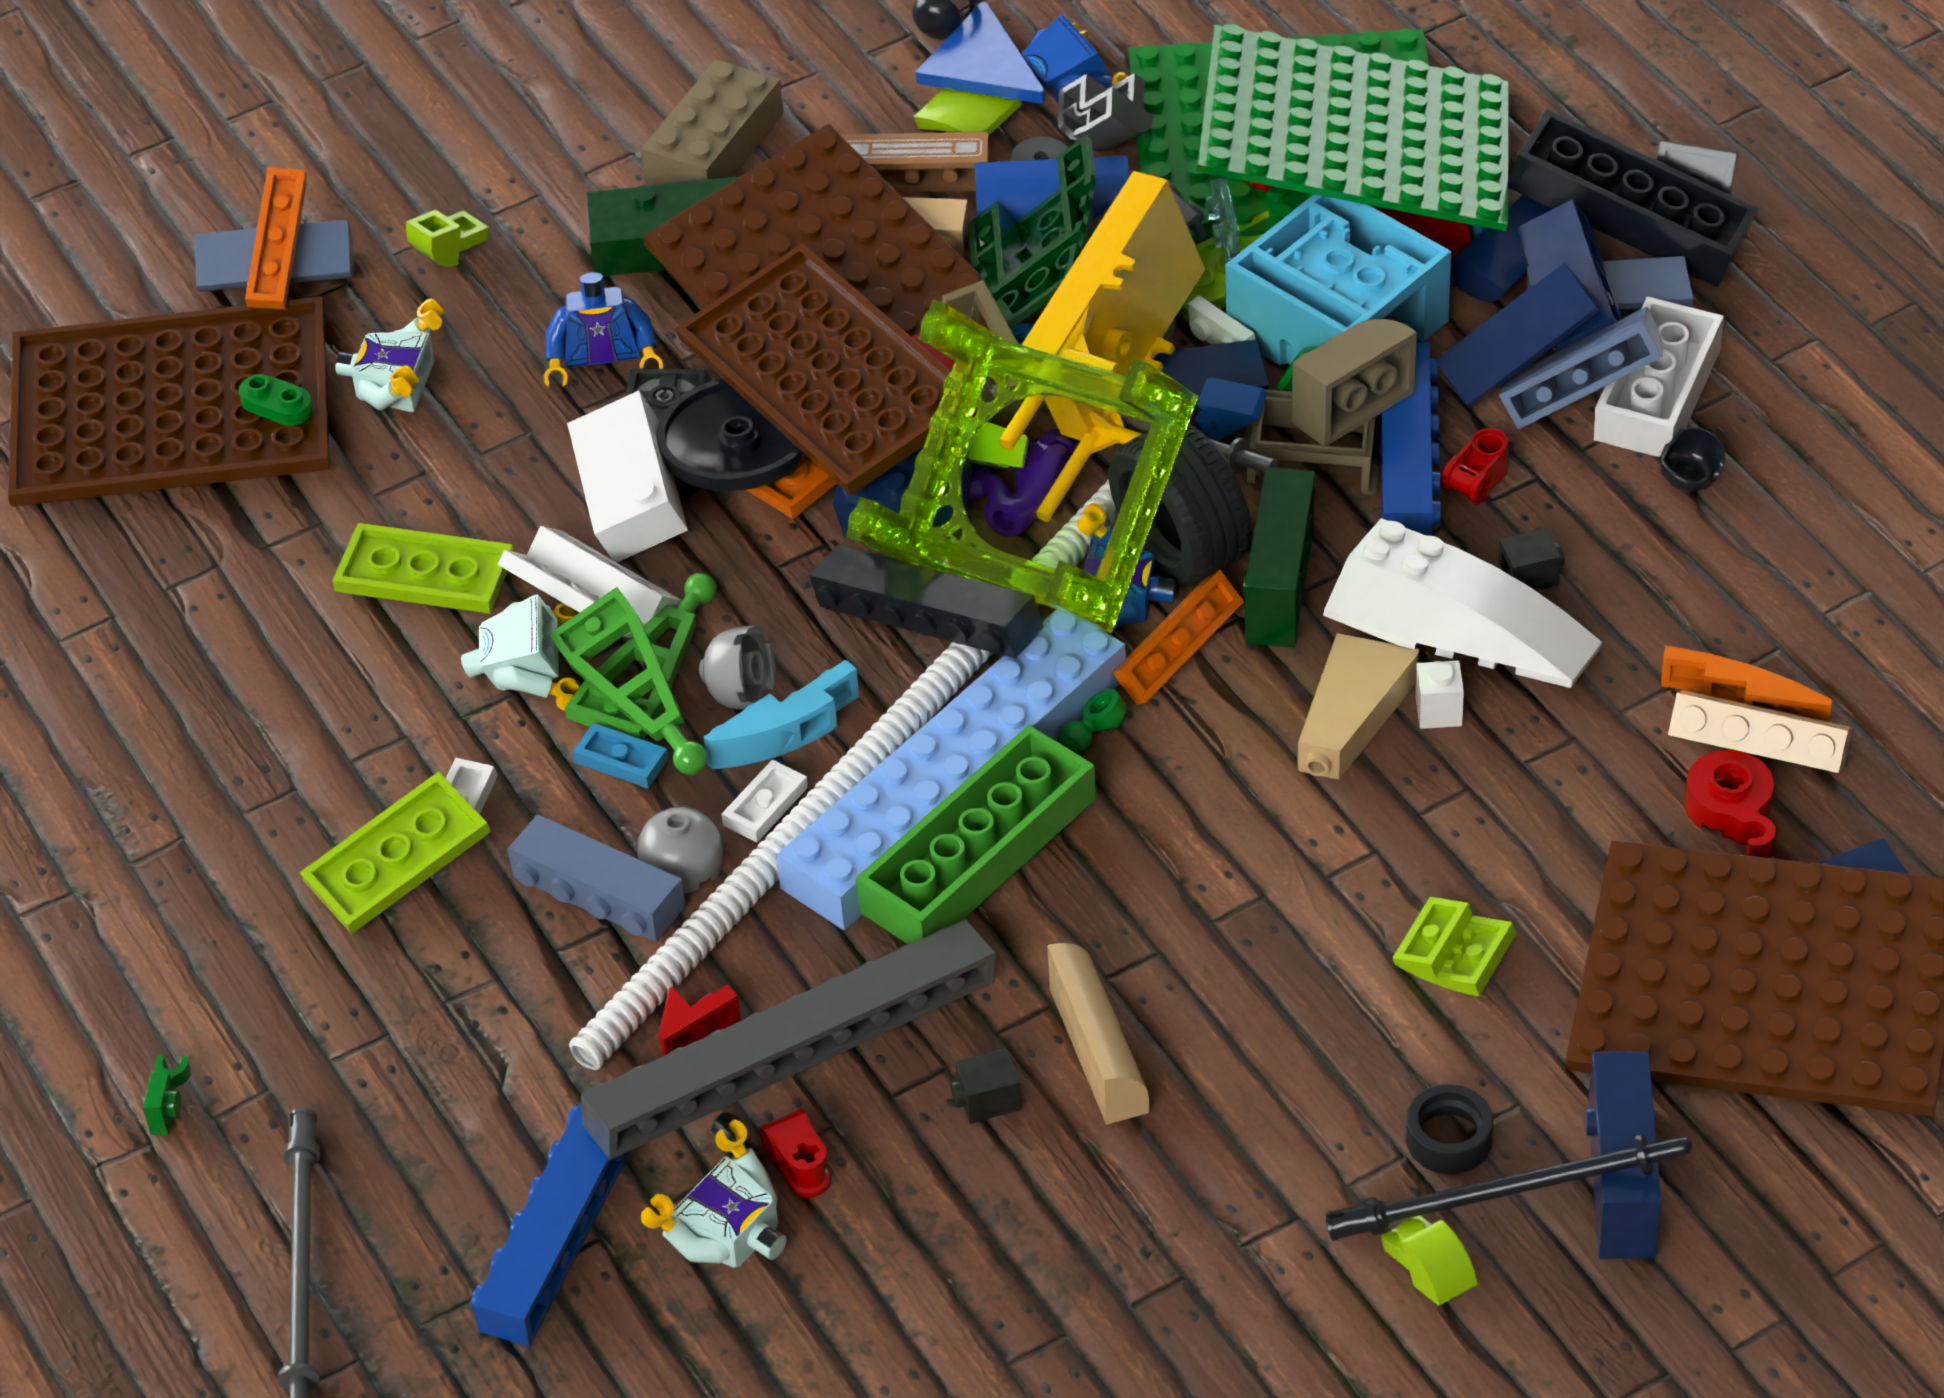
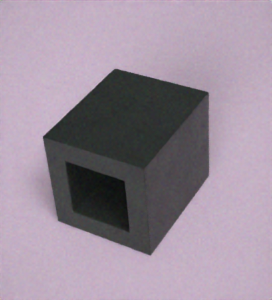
M1547 528L1499 539L1498 568L1535 591L1559 586L1560 568L1565 565L1564 553L1559 543L1554 544Z
M1007 1048L955 1062L956 1080L950 1082L951 1094L956 1108L964 1107L970 1124L1022 1110L1020 1080Z

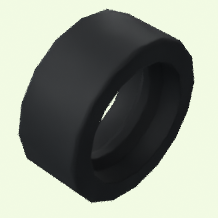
M1442 1084L1424 1090L1410 1104L1407 1110L1406 1145L1412 1158L1424 1168L1439 1174L1463 1173L1473 1170L1484 1162L1492 1149L1493 1113L1488 1102L1476 1091L1461 1085ZM1457 1115L1469 1120L1477 1128V1134L1467 1141L1447 1144L1427 1136L1422 1131V1125L1437 1116Z

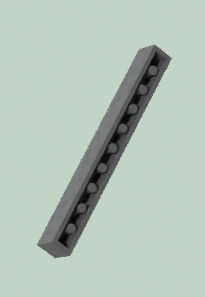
M966 919L950 927H943L936 933L912 944H906L875 961H868L853 971L837 978H831L822 985L800 995L791 996L784 1002L765 1011L754 1013L745 1020L723 1030H716L707 1037L690 1045L674 1049L668 1055L646 1065L637 1066L628 1073L606 1083L593 1086L590 1090L581 1094L582 1125L608 1159L611 1160L992 984L994 979L995 952Z

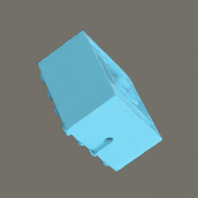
M1314 194L1226 264V314L1254 332L1261 355L1278 365L1291 364L1301 350L1307 347H1319L1333 336L1339 335L1352 326L1373 319H1388L1403 323L1417 332V339L1424 342L1449 321L1451 251L1370 205Z

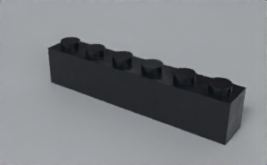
M837 545L809 574L815 591V597L820 607L1014 659L1044 628L1035 597L1032 594Z

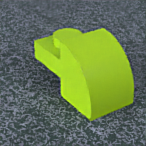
M435 209L406 221V235L411 246L444 267L459 265V252L488 240L489 227L464 210L446 217Z
M1416 1216L1381 1235L1384 1251L1410 1271L1413 1286L1438 1306L1478 1285L1474 1268L1466 1250L1455 1233L1444 1221L1439 1220L1434 1224H1430L1423 1217Z

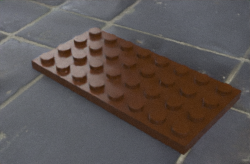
M803 243L675 328L679 339L850 496L982 406L979 396L974 390Z

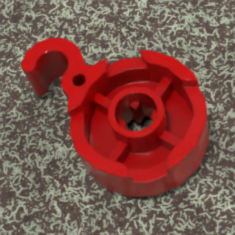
M1720 750L1701 756L1690 767L1686 779L1684 804L1688 817L1700 829H1702V824L1711 829L1720 830L1721 837L1731 838L1740 845H1747L1746 856L1772 858L1776 829L1773 822L1767 818L1769 812H1771L1774 793V781L1771 771L1761 760L1741 751Z

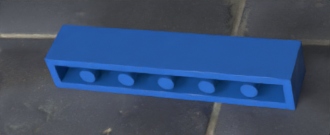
M1416 342L1414 393L1381 413L1382 519L1399 522L1405 528L1426 536H1432V525H1440L1441 517L1440 501H1432V496H1440V472H1432V467H1439V443H1431V439H1438L1439 414H1431V410H1438V386H1430V382H1437L1438 364L1435 361L1437 358H1430L1429 342Z
M581 1102L579 1106H573L567 1117L566 1130L560 1141L556 1140L552 1144L545 1170L541 1176L534 1178L530 1186L528 1202L523 1211H518L512 1219L510 1236L504 1247H499L495 1251L491 1261L490 1273L485 1283L479 1284L473 1293L471 1310L475 1313L478 1331L528 1347L531 1346L632 1151L630 1150L609 1160L582 1125Z

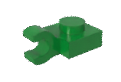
M158 1055L155 1059V1071H151L143 1103V1111L151 1135H169L172 1118H177L180 1114L181 1095L180 1091L175 1089L187 1082L191 1076V1067L187 1055L181 1056L179 1066L174 1069H167L165 1055Z

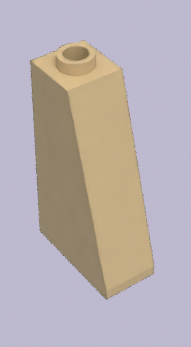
M1340 633L1336 634L1298 741L1299 772L1338 780L1343 776L1416 685V666L1419 663V649L1415 648L1414 650L1396 644Z

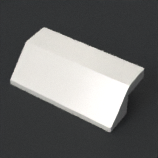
M540 526L527 555L504 550L498 562L499 566L578 612L583 611L616 587H618L638 614L643 625L666 605L677 608L682 601L680 598L569 534L544 526ZM632 631L623 637L631 638L633 636Z

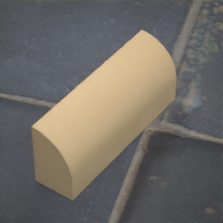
M1071 943L1047 945L1050 991L1106 1125L1149 1113L1148 1090L1089 953L1081 946Z

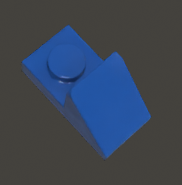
M1207 378L1197 401L1198 406L1202 410L1195 418L1197 423L1195 428L1207 438L1219 441L1258 420L1267 392L1261 387L1217 378Z

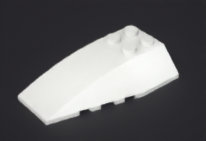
M1382 518L1349 554L1323 613L1325 617L1401 647L1415 650L1416 643L1435 647V655L1453 659L1454 652L1479 658V666L1494 669L1498 663L1516 667V675L1569 688L1574 685L1602 645V641L1565 611L1531 587L1499 568L1457 547L1446 544L1435 536L1423 535L1405 528L1399 522L1387 521Z

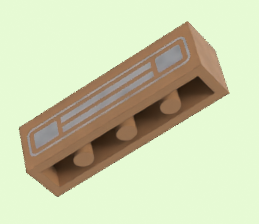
M988 132L840 134L897 192L976 191L975 163L990 162Z

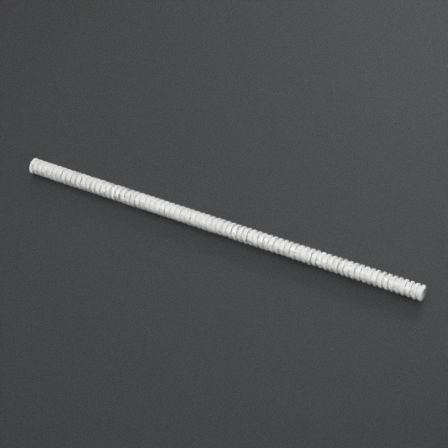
M1174 416L1164 420V422L1177 421L1186 423L1184 420ZM1109 479L1005 588L1032 594L1035 597L1037 607L1040 605L1049 592L1053 591L1057 584L1085 557L1086 553H1088L1091 539H1096L1097 537L1095 533L1088 536L1079 532L1077 523L1083 516V510L1091 503L1100 505L1107 516L1106 521L1103 523L1105 527L1108 525L1113 527L1120 520L1112 499ZM952 642L948 649H945L941 656L935 659L933 665H930L925 673H922L918 680L912 683L910 689H907L902 697L898 698L893 706H890L886 714H883L878 722L872 725L871 729L863 735L862 739L856 742L855 747L848 750L847 755L843 756L838 764H835L831 771L824 775L823 779L815 785L814 789L810 790L806 797L800 800L798 806H795L790 814L783 818L782 823L777 824L774 831L770 832L765 840L759 843L757 849H754L749 857L742 861L741 866L736 867L732 875H729L724 883L720 884L716 891L710 894L707 901L700 905L699 910L692 913L690 919L683 923L682 928H678L674 932L673 937L668 938L665 945L657 950L656 955H652L648 963L642 965L639 973H635L631 977L630 982H626L623 985L622 991H618L614 995L613 1000L608 1001L604 1009L597 1012L596 1018L591 1019L587 1027L579 1031L578 1036L574 1037L569 1043L573 1057L586 1068L592 1070L600 1069L604 1063L603 1061L608 1060L612 1052L620 1048L621 1042H625L629 1038L630 1033L637 1030L638 1024H642L646 1020L647 1015L652 1014L656 1006L664 1001V997L668 995L669 987H677L682 979L689 975L690 970L695 969L699 961L706 957L707 952L712 951L716 943L723 939L724 934L731 931L733 925L740 921L741 916H745L749 908L753 907L758 899L764 896L766 890L773 886L774 881L779 880L776 854L922 728L928 720H931L935 712H938L943 704L949 701L950 696H953L958 688L962 687L966 680L993 653Z

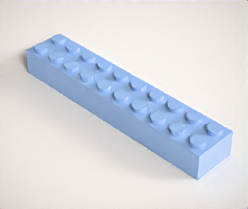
M1060 606L1042 622L1044 628L1016 659L1007 656L1000 658L776 854L780 889L845 931L863 915L859 912L855 878L1026 726L1031 725L1057 741L1060 730L1066 723L1075 720L1079 721L1083 718V707L1092 696L1105 689H1115L1120 684L1112 672L1126 659L1125 644L1063 606Z

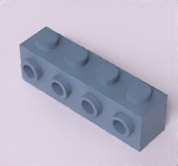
M538 814L508 848L512 876L521 884L529 887L534 886L551 894L560 902H569L587 910L595 918L606 919L620 925L633 935H642L657 942L685 908L681 878Z

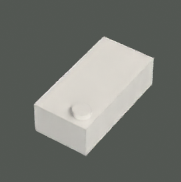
M1647 296L1641 309L1648 306L1655 320L1664 346L1662 358L1605 386L1595 407L1594 440L1660 457L1665 444L1669 443L1680 429L1687 426L1721 350L1724 316Z
M640 391L567 423L594 534L615 562L622 561L688 531L674 475L667 469L658 446L657 428L659 420Z

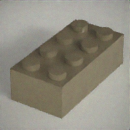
M715 59L641 148L645 183L660 185L733 177L784 114L780 79Z

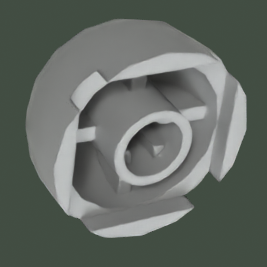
M740 626L728 629L714 637L706 649L704 658L700 661L699 675L702 682L705 683L707 690L718 703L731 709L744 710L748 705L762 699L765 688L774 690L776 672L774 652L771 643L762 642L759 634H765L762 628L757 626Z
M674 807L658 812L647 821L638 837V859L681 878L683 893L699 890V883L706 881L709 877L713 881L718 877L724 865V851L720 833L713 821L696 809Z

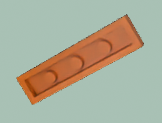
M270 167L267 169L245 295L247 307L286 310L308 180L306 170Z
M1221 570L1208 576L1112 674L1136 705L1146 703L1244 603L1243 599Z

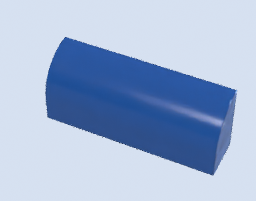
M1128 156L1094 157L1096 185L1092 221L1112 205L1129 178ZM1057 159L975 163L977 216L998 201L1018 221L1060 189Z

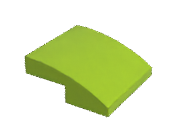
M944 88L913 117L918 129L946 131V133L988 132L990 135L1022 105L1021 100Z
M1429 897L1392 959L1396 966L1423 980L1449 990L1480 997L1515 938L1516 932L1513 922L1473 916L1469 903Z

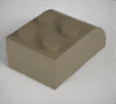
M1367 320L1352 326L1337 336H1333L1314 350L1301 355L1297 360L1293 361L1292 423L1321 445L1328 446L1412 395L1415 386L1417 332L1409 326L1394 320Z

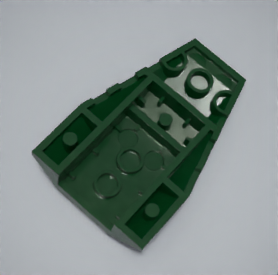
M1087 134L1057 156L1060 189L1018 221L997 201L968 223L971 264L979 272V277L981 280H984L993 298L997 301L996 304L1003 316L1013 328L1051 300L1091 237L1096 174L1092 141Z

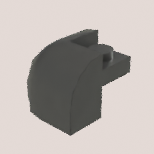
M1133 73L1106 89L1085 74L1059 90L1057 116L1059 129L1074 142H1077L1087 134L1092 141V149L1097 152L1122 146L1146 132L1152 126L1154 117L1144 110L1145 80L1136 73Z

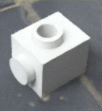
M1459 661L1417 663L1415 698L1420 729L1462 726L1464 690Z

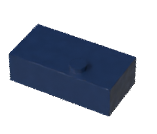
M1649 1052L1592 1053L1588 1108H1585L1586 1136H1590L1591 1157L1634 1148L1635 1136L1644 1134L1648 1144L1656 1142ZM1658 1162L1653 1163V1174L1648 1176L1643 1174L1640 1166L1593 1176L1598 1258H1655L1661 1209Z

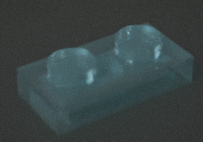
M1223 178L1211 180V196L1205 197V206L1208 220L1215 219L1216 223L1212 225L1214 247L1222 248L1224 260L1227 263L1240 253V232L1227 179Z

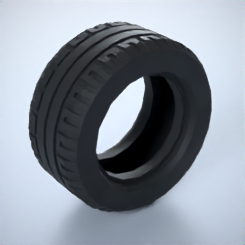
M1166 421L1121 445L1115 451L1108 469L1109 486L1113 502L1122 524L1134 545L1141 550L1151 552L1155 556V571L1163 577L1176 578L1177 584L1195 585L1217 571L1223 570L1245 555L1252 538V523L1243 491L1225 458L1202 432L1184 422Z

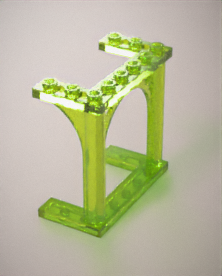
M933 300L929 311L922 319L919 340L954 360L953 369L945 379L943 396L937 411L931 417L929 434L923 450L917 455L915 472L909 488L901 498L899 514L875 501L860 497L856 508L850 514L846 537L888 558L915 565L920 564L938 571L1032 594L1035 597L1036 603L1064 611L1097 629L1112 633L1198 395L1147 362L1133 358L1127 376L1004 340L950 305ZM1006 375L1010 376L1008 380L1012 383L1019 381L1017 387L1013 391H1009V384L1005 377ZM992 377L997 385V395L992 402L986 403L982 400L980 394L986 378ZM1036 395H1056L1152 423L1096 577L1063 561H1058L1055 569L995 549L979 536L966 515L962 500L961 479L967 452L983 425L998 411L1017 400ZM977 406V414L975 418L971 420L975 407ZM949 482V490L947 494L943 496L947 483ZM951 505L953 508L951 519L943 526L932 527L938 508ZM959 527L962 528L961 540L952 535Z

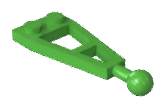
M695 573L686 580L684 585L685 597L677 608L666 605L644 625L670 688L673 686L697 626L696 616L693 613L699 605L710 603L716 596V583L706 573ZM673 628L677 630L670 649L653 644L667 629ZM634 636L596 669L610 683L634 660L645 663ZM587 681L582 683L565 707L568 720L589 727L592 723H596L642 740L647 735L644 730ZM656 687L653 688L648 700L639 698L633 702L653 720L661 716L664 708Z
M618 587L548 634L578 675L656 742L665 737L674 750V765L681 773L694 775L703 770L707 762L706 750L698 742L688 741L678 728L685 721L640 617ZM632 631L647 669L617 689L589 665L587 661ZM654 687H656L666 710L664 714L655 720L651 719L633 703Z

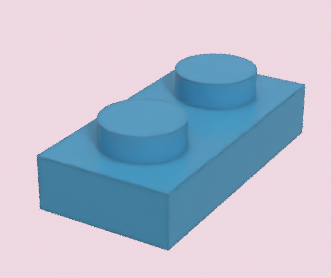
M592 723L572 751L574 763L647 789L669 760L667 748L596 723Z

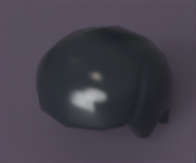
M1682 428L1669 443L1665 444L1660 455V471L1672 486L1682 491L1695 492L1705 490L1718 479L1725 464V446L1715 434L1703 428Z

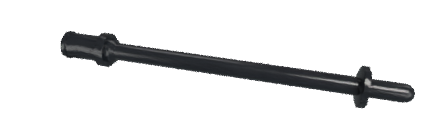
M1644 1134L1635 1136L1634 1148L1388 1204L1378 1201L1376 1197L1367 1198L1362 1205L1336 1211H1326V1226L1332 1241L1367 1232L1379 1235L1384 1234L1385 1228L1388 1227L1390 1222L1640 1166L1643 1174L1648 1176L1653 1174L1654 1162L1685 1156L1692 1151L1693 1144L1687 1137H1677L1648 1144Z

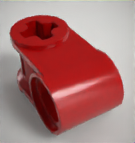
M1485 428L1476 432L1463 449L1451 458L1445 466L1440 479L1441 488L1446 491L1454 489L1468 496L1470 502L1475 505H1480L1484 502L1490 491L1505 477L1508 471V438L1505 433L1494 428Z
M799 1109L759 1127L760 1139L764 1149L767 1150L769 1159L772 1163L776 1164L796 1195L803 1198H813L826 1192L831 1180L829 1171L825 1166L827 1150L804 1110Z

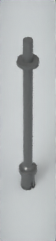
M298 1108L288 1114V1143L284 1146L283 1155L285 1162L292 1166L290 1365L283 1367L278 1372L280 1387L289 1391V1398H308V1391L315 1389L320 1384L319 1370L309 1365L311 1166L320 1159V1147L316 1143V1113L311 1109Z

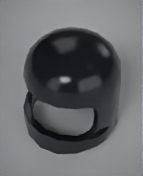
M915 0L912 9L913 21L924 35L934 39H946L977 7L979 0H969V10L961 13L950 0Z

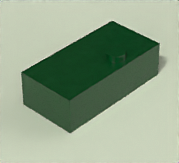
M739 177L587 192L589 241L594 272L600 273L602 276L667 270L644 246L643 235Z
M1265 467L1248 570L1245 571L1243 596H1245V644L1295 648L1314 533L1315 471Z

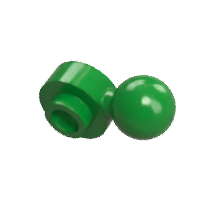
M1105 689L1096 693L1084 705L1082 710L1083 719L1081 721H1070L1061 728L1059 733L1060 744L1076 754L1084 753L1092 744V733L1094 731H1110L1122 723L1127 710V704L1114 689Z

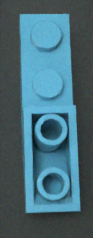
M844 660L832 669L824 671L817 679L805 687L792 692L782 702H779L769 693L756 703L748 705L742 712L724 724L716 726L710 733L704 736L707 765L712 769H722L761 762L799 749L838 727L836 712L859 697L856 668L847 660Z

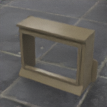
M982 280L943 295L939 320L936 318L931 319L928 338L933 342L939 343L946 352L960 362H965L972 369L975 376L974 390L982 404L981 407L976 409V418L1007 428L1024 401L1027 385L1034 378L1019 349L1020 345L987 285ZM979 311L1016 376L1015 378L1002 381L975 330Z
M1265 390L1267 396L1258 420L1246 426L1244 439L1250 444L1251 452L1283 461L1362 467L1360 491L1366 495H1373L1377 492L1379 466L1372 463L1376 416L1351 431L1353 433H1363L1362 448L1261 441L1262 425L1298 428L1292 423V392ZM1247 468V482L1255 483L1257 470Z

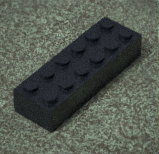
M1546 109L1519 152L1508 180V188L1552 209L1573 199L1589 218L1593 229L1655 258L1684 256L1689 274L1716 287L1719 286L1743 244L1758 210L1753 205L1549 109Z

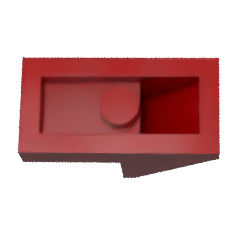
M726 985L714 993L705 995L698 1003L690 1006L672 986L669 987L659 1030L662 1057L668 1055L674 1049L683 1048L701 1040L716 1030H723L740 1022L738 995Z

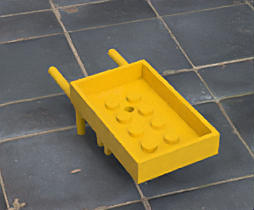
M1136 171L1132 172L1019 348L1036 383L1000 437L999 444L1005 449L1012 450L1044 400L1061 435L1080 440V443L1036 511L1037 518L1044 522L1050 521L1092 453L1117 443L1125 444L1142 434L1124 427L1119 409L1123 405L1128 391L1140 372H1161L1163 365L1161 362L1153 360L1155 355L1159 353L1171 355L1175 350L1174 345L1162 337L1205 271L1203 262L1167 179Z

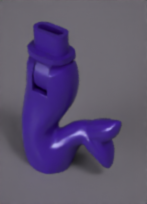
M1052 429L1047 435H1042L1035 439V442L1027 447L1024 468H1015L1016 490L1014 493L1011 492L1001 477L992 474L984 467L972 466L973 474L968 502L988 496L984 510V517L988 526L1001 536H1018L1037 519V509L1073 454V446L1077 440L1061 435L1059 429Z

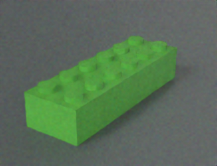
M1031 725L1026 726L855 878L859 912L907 944H912L928 937L943 927H950L961 922L1096 799L1094 764Z

